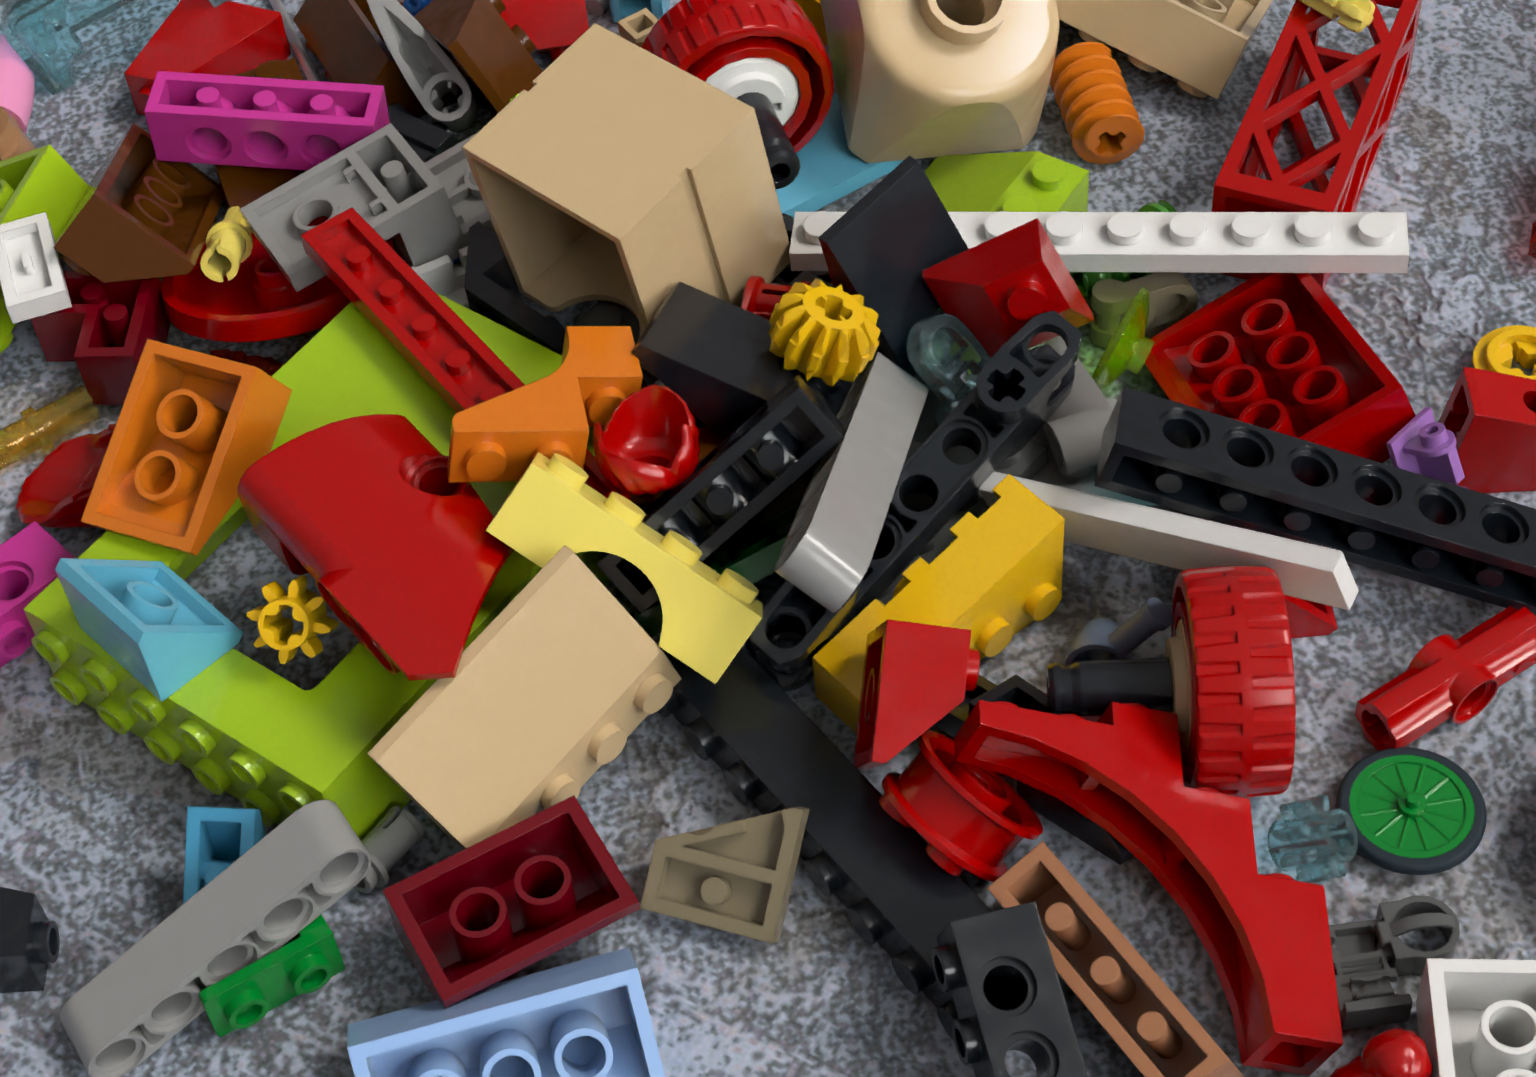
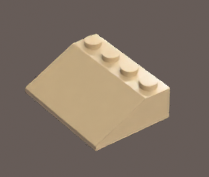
M1056 0L1059 21L1061 20L1079 29L1078 34L1085 41L1102 43L1107 47L1110 45L1128 54V60L1136 67L1152 73L1160 70L1178 79V86L1189 94L1201 98L1210 95L1218 99L1273 1Z
M564 545L462 653L455 678L437 679L367 754L448 837L464 850L573 795L577 799L581 787L601 765L613 761L621 753L626 744L627 737L648 714L659 711L667 703L673 692V687L681 680V677L663 650L581 559Z

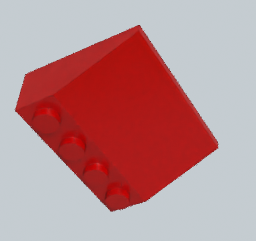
M1258 273L1134 348L1169 400L1380 463L1390 459L1386 443L1416 416L1403 386L1310 273Z

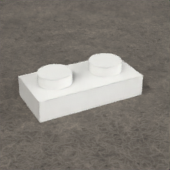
M46 212L0 225V283L5 305L13 324L72 307L59 254L53 248L56 242Z

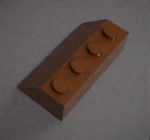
M133 122L95 173L53 248L62 254L63 260L73 270L85 276L93 275L103 283L186 275L190 273L197 262L208 231L211 229L224 198V193L220 184L191 163L157 161L151 135Z

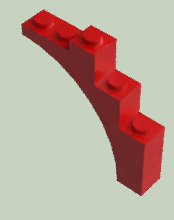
M978 701L954 737L955 761L1010 776L1058 798L1104 828L1151 871L1183 910L1213 962L1232 1012L1242 1065L1310 1076L1343 1045L1324 885L1296 881L1291 876L1281 873L1258 874L1250 799L1222 794L1210 787L1190 788L1184 786L1178 714L1149 709L1139 703L1123 704L1111 702L1099 720L1094 722L1074 714L1057 715L1020 708L1006 701Z

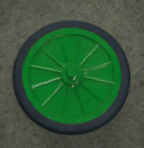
M1411 747L1389 748L1364 757L1345 774L1336 796L1337 820L1342 833L1351 846L1373 864L1400 874L1430 875L1459 865L1476 850L1486 828V806L1480 789L1474 780L1455 762L1424 749Z

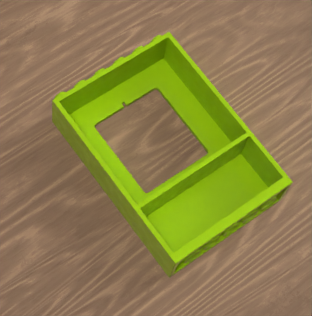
M436 293L525 385L551 375L561 366L562 355ZM352 302L271 376L292 390L271 451L306 432L329 423L373 414H398L405 416L442 455L449 456L452 419L456 412ZM589 427L587 449L595 456L593 448L594 427ZM518 481L470 483L494 517ZM238 496L197 556L107 530L77 559L162 561L181 579L185 580L248 517ZM514 551L509 556L484 598L463 652L542 569L517 551ZM599 551L575 553L605 587L611 582L596 565ZM58 577L23 609L35 633L31 642L37 652L47 660L53 672V675L49 678L50 683L60 696L73 705L77 706L84 702L94 708L100 718L115 732L125 735L130 731L144 740L148 749L164 763L173 765L178 761L191 769L196 779L210 792L222 795L226 791L240 800L244 808L260 809L265 826L270 827L274 823L281 824L291 814L306 804L317 800H330L337 804L361 841L385 816L391 806H399L401 811L411 800L367 753L437 679L409 681L401 671L396 675H392L359 642L314 689L303 690L232 648L161 702L80 628Z

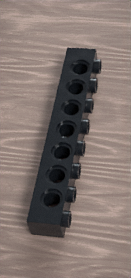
M1125 386L1123 387L1103 431L1095 480L1096 487L1210 521L1340 550L1343 552L1346 561L1500 607L1508 608L1511 606L1515 609L1526 607L1536 616V509Z

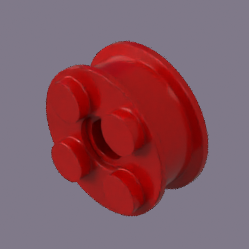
M927 730L917 738L920 752L902 773L889 772L883 778L882 787L885 793L879 799V803L893 819L908 828L913 827L929 842L925 848L927 854L946 872L959 876L966 869L984 880L995 882L1007 871L1004 860L1023 838L1037 839L1043 832V826L1029 804L998 773L956 762L954 741L940 733Z

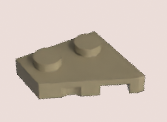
M800 806L656 839L640 908L772 944L779 942L810 809Z

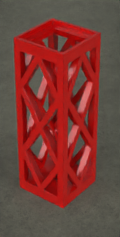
M1371 0L1375 5L1374 19L1367 27L1375 46L1359 55L1318 47L1319 28L1332 20L1300 1H1295L1215 181L1212 212L1356 211L1411 71L1422 0ZM1376 4L1399 9L1390 33ZM1323 68L1330 69V71L1325 73ZM1307 74L1310 83L1301 87L1305 75ZM1364 77L1371 78L1369 85H1367ZM1347 83L1359 107L1350 130L1333 91ZM1318 101L1334 138L1317 150L1300 113L1301 110ZM1286 122L1301 159L1281 170L1274 148ZM1335 166L1330 181H1328L1325 172ZM1310 181L1314 190L1301 188V186ZM1258 273L1219 274L1248 280ZM1310 273L1324 290L1331 273Z

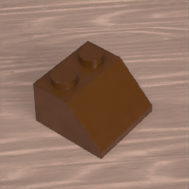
M501 0L431 1L414 18L432 36L474 91L481 105L496 116L524 89L530 91L534 87L533 80L543 72L531 57L537 48L517 24L510 29L500 15L506 10Z

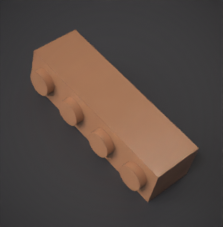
M1043 841L988 887V890L1004 909L1036 902L1056 971L1144 1077H1244Z

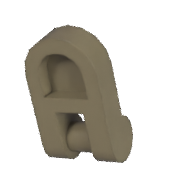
M1157 272L1127 282L1115 279L1101 280L1092 289L1091 306L1097 314L1093 316L1094 321L1090 322V339L1097 346L1112 348L1157 335L1196 310L1198 303L1197 291L1181 272Z

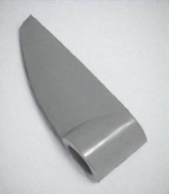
M367 0L371 13L390 53L426 112L434 122L446 125L451 131H461L468 128L476 120L479 112V102L474 91L450 58L423 26L397 0ZM452 92L455 97L458 95V92L463 93L457 99L460 107L456 111L450 113L446 107L443 112L438 111L444 105L442 97L446 93Z
M1057 336L1044 343V345L1049 344L1061 356L1067 349L1065 341L1061 336ZM1078 358L1074 363L1076 367L1071 393L1043 426L1054 462L1065 477L1098 465L1103 431L1113 411L1109 402ZM1061 380L1059 381V383L1057 384V386L1054 388V390H1056V389L1059 387V385H1060V383H1061Z

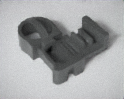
M1413 895L1398 901L1379 903L1375 920L1329 925L1342 1029L1347 1030L1409 1021L1413 1005L1410 994H1395L1390 982L1397 981L1399 976H1422L1427 958H1453L1460 936L1459 921L1452 909L1442 901L1430 896ZM1437 927L1443 933L1447 943L1442 948L1434 951H1418L1408 947L1398 936L1418 929Z

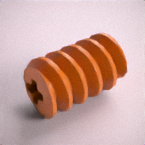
M1091 41L1076 43L1064 49L1054 59L1049 84L1054 92V98L1060 108V114L1065 122V127L1075 152L1085 161L1099 165L1112 164L1128 158L1143 143L1145 130L1139 120L1138 112L1133 105L1132 97L1127 90L1121 70L1116 60L1112 58L1111 49L1102 43Z

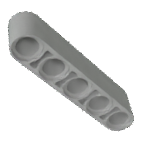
M317 800L295 811L77 991L63 1005L60 1012V1022L91 1077H121L135 1069L205 1011L198 997L201 990L281 948L367 875L371 867L372 857L335 802Z

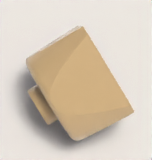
M820 0L848 149L863 161L877 163L905 160L908 156L920 159L944 155L1024 149L1033 138L1040 121L1057 49L1059 13L1056 0Z

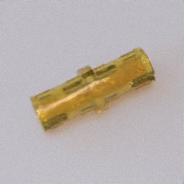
M80 385L72 392L36 411L29 407L19 413L21 419L0 429V470L39 449L43 454L54 449V441L91 421L100 419L97 407H91L89 404L93 400L87 390Z

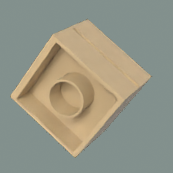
M596 23L533 80L534 87L530 91L525 89L521 91L462 147L520 293L551 312H559L574 304L590 300L615 302L626 307L636 316L640 325V339L671 288L677 283H685L741 308L745 285L752 275L761 276L764 278L765 283L770 284L790 263V243L755 109ZM639 360L640 367L643 368L644 370H646L647 372L651 373L652 375H654V374Z

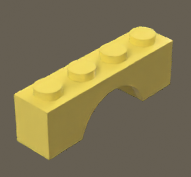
M538 452L493 517L486 531L541 568L564 545L574 553L587 551L606 552L631 562L651 581L661 603L663 625L659 647L716 684L762 619L763 603L755 598L759 590L746 578L733 570L726 568L720 575L699 561L703 554L702 551L682 535L669 530L664 537L644 524L642 520L646 514L629 499L616 492H611L609 497L606 498L585 484L589 477L588 474L568 458L554 453L552 458L548 459Z

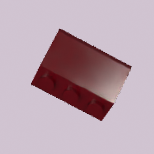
M574 795L383 889L397 935L424 985L444 1008L640 909L637 897Z

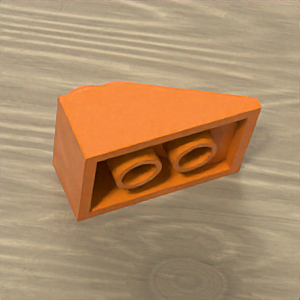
M147 339L81 522L197 556L238 498L237 488L245 471L271 451L292 390L258 367Z

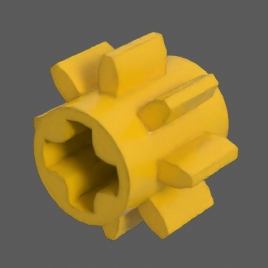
M300 575L291 581L288 586V593L276 581L262 587L263 596L269 604L257 606L249 610L246 615L249 619L258 621L260 636L253 645L258 648L267 644L271 648L279 650L278 658L280 664H286L292 660L299 646L304 654L312 659L324 650L322 642L316 635L318 633H330L339 625V622L327 617L326 601L322 595H317L315 592L306 589L307 579L304 575ZM289 607H293V619L303 622V628L297 632L293 631V620L283 617L282 611Z

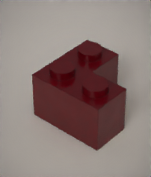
M63 270L72 307L30 319L47 362L76 361L92 405H123L147 339L162 343L167 341L171 322L163 302L160 280L157 277L103 283L93 275L85 276L75 270Z

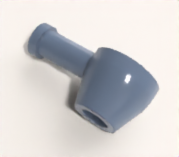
M1151 597L1141 605L1140 611L1121 626L1106 618L1089 620L1071 641L1066 653L1064 666H1069L1077 661L1132 659L1131 652L1157 631H1164L1173 623L1170 609L1160 599Z

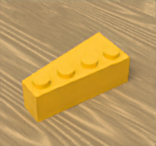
M1008 474L992 489L994 496L998 500L979 518H976L968 511L949 529L955 539L930 564L919 557L902 573L903 577L894 590L893 598L886 605L874 599L812 657L816 697L855 733L857 732L867 634L887 619L971 630L970 648L978 649L980 660H982L986 656L993 657L1005 649L1015 634L1034 620H1044L1059 605L1062 600L1065 518L1012 475Z

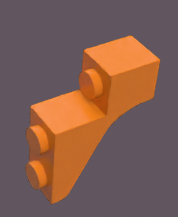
M566 326L561 366L554 373L456 413L453 416L447 465L448 483L519 481L538 452L548 459H551L554 453L560 454L584 470L589 427H594V424L599 421L601 427H604L621 400L627 398L631 393L641 390L643 375L639 359L631 352L635 347L631 327Z

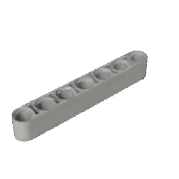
M878 351L875 352L872 361H868L865 369L856 377L836 416L843 425L845 438L818 460L774 568L775 573L833 613L840 609L848 600L867 572L929 391L927 386Z

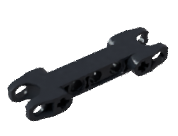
M1050 311L1036 315L1012 336L984 365L978 375L977 385L904 463L879 539L887 542L893 549L884 558L871 559L867 572L841 608L835 613L829 611L787 580L763 608L762 619L751 634V645L757 650L755 661L784 692L803 687L814 676L812 657L874 599H878L1005 458L1021 451L1071 393L1076 366L1074 363L1079 355L1082 332L1058 313ZM1045 331L1054 332L1065 341L1067 349L1061 356L1049 344L1030 350L1028 344L1032 337L1038 333ZM1061 380V383H1060L1059 387H1058L1056 390H1054V388L1057 386V384H1058L1059 381ZM966 446L972 449L978 457L971 463L963 465L955 464L948 460L944 453L951 447ZM923 492L931 496L935 504L928 510L917 512L906 508L901 501L910 493ZM781 616L776 622V624L766 635L767 627L769 626L770 622L775 618ZM789 638L799 641L794 647H777V644L783 639ZM808 656L804 667L790 674L776 670L771 664L772 662L778 669L793 667L801 663Z

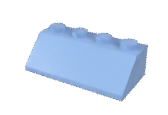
M629 947L490 985L447 1008H444L438 1000L348 1024L347 1050L355 1077H665L638 967Z

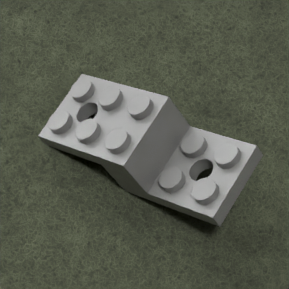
M392 123L239 209L249 229L296 292L326 276L318 265L305 253L300 235L316 227L308 226L314 219L321 216L331 219L351 207L385 241L390 238L392 239L394 248L410 267L420 266L447 254L451 260L459 257L458 250L468 246L469 227L477 221L496 233L462 149L474 135L424 163Z

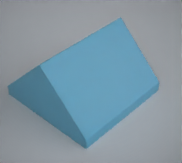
M60 558L55 571L80 628L161 702L235 647L244 633L162 561Z

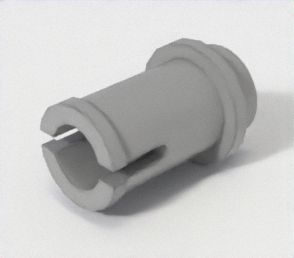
M391 806L385 816L361 840L372 857L371 867L367 875L353 888L362 893H369L373 888H383L389 881L388 872L415 843L423 838L424 829L422 825L406 809L400 811L399 806Z

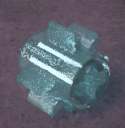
M1327 795L1281 804L1279 810L1283 819L1275 820L1268 832V848L1276 866L1285 872L1296 870L1297 881L1313 884L1329 882V879L1344 877L1346 870L1343 862L1351 861L1358 848L1356 827L1349 814L1342 809L1329 810Z

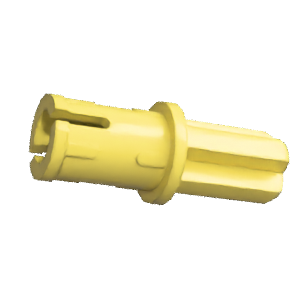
M239 206L229 208L224 219L214 224L208 231L206 237L207 248L202 254L200 265L204 275L212 281L223 282L225 274L228 281L232 280L238 273L240 263L244 262L251 254L253 248L252 231L247 226Z

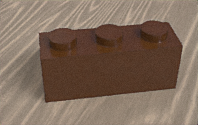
M305 0L293 21L305 37L307 49L316 55L325 67V76L330 82L383 85L387 105L398 103L404 106L416 118L428 114L390 53L371 13L367 0ZM397 0L401 5H403L404 0ZM452 92L446 93L442 97L444 102L442 108L457 103V99L463 93L458 92L456 97Z

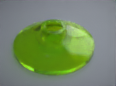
M1145 287L1140 289L1132 301L1092 375L1101 392L1113 384L1126 369L1138 375L1155 344L1154 341L1145 337L1150 310V290Z

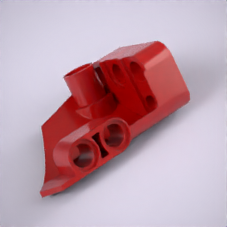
M373 414L329 423L279 446L257 460L245 471L239 481L237 490L252 528L293 574L303 575L310 573L320 594L331 610L390 674L396 675L401 671L409 681L455 678L465 643L484 598L499 570L515 550L486 531L493 519V515L471 483H448L447 465L449 456L442 455L405 416L398 414Z

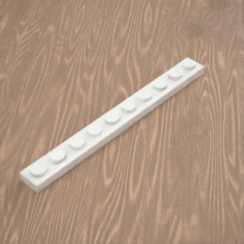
M795 212L789 250L791 271H828L818 237L846 212ZM948 212L969 249L1038 218L1069 272L1407 273L1409 244L1406 212Z

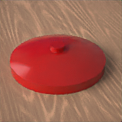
M326 216L318 217L310 222L308 226L320 225L329 218ZM253 233L251 234L253 239L251 254L244 262L240 263L238 273L232 280L228 281L225 274L223 282H215L204 275L201 270L200 260L207 248L205 240L197 262L190 273L163 277L160 288L167 316L175 327L191 336L222 342L273 340L325 327L351 302L327 275L296 292ZM390 238L386 240V242L394 250L392 239Z

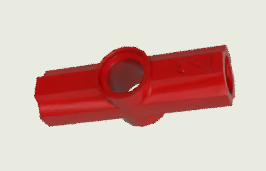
M1509 606L1456 640L1449 634H1443L1432 639L1414 656L1407 671L1357 701L1355 717L1360 722L1364 737L1378 751L1405 747L1449 718L1456 724L1465 723L1474 718L1491 702L1501 685L1536 664V616L1526 607L1515 609Z

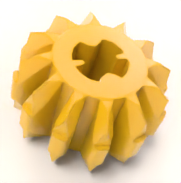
M816 278L810 286L794 282L790 291L783 294L780 303L775 304L769 323L771 326L768 334L771 337V345L769 351L776 356L784 358V369H798L803 372L806 381L812 377H818L832 387L838 379L854 382L858 374L865 369L868 361H872L879 345L877 339L881 331L876 326L878 313L872 308L863 306L864 296L850 295L844 292L841 284L836 288L828 287L820 279Z

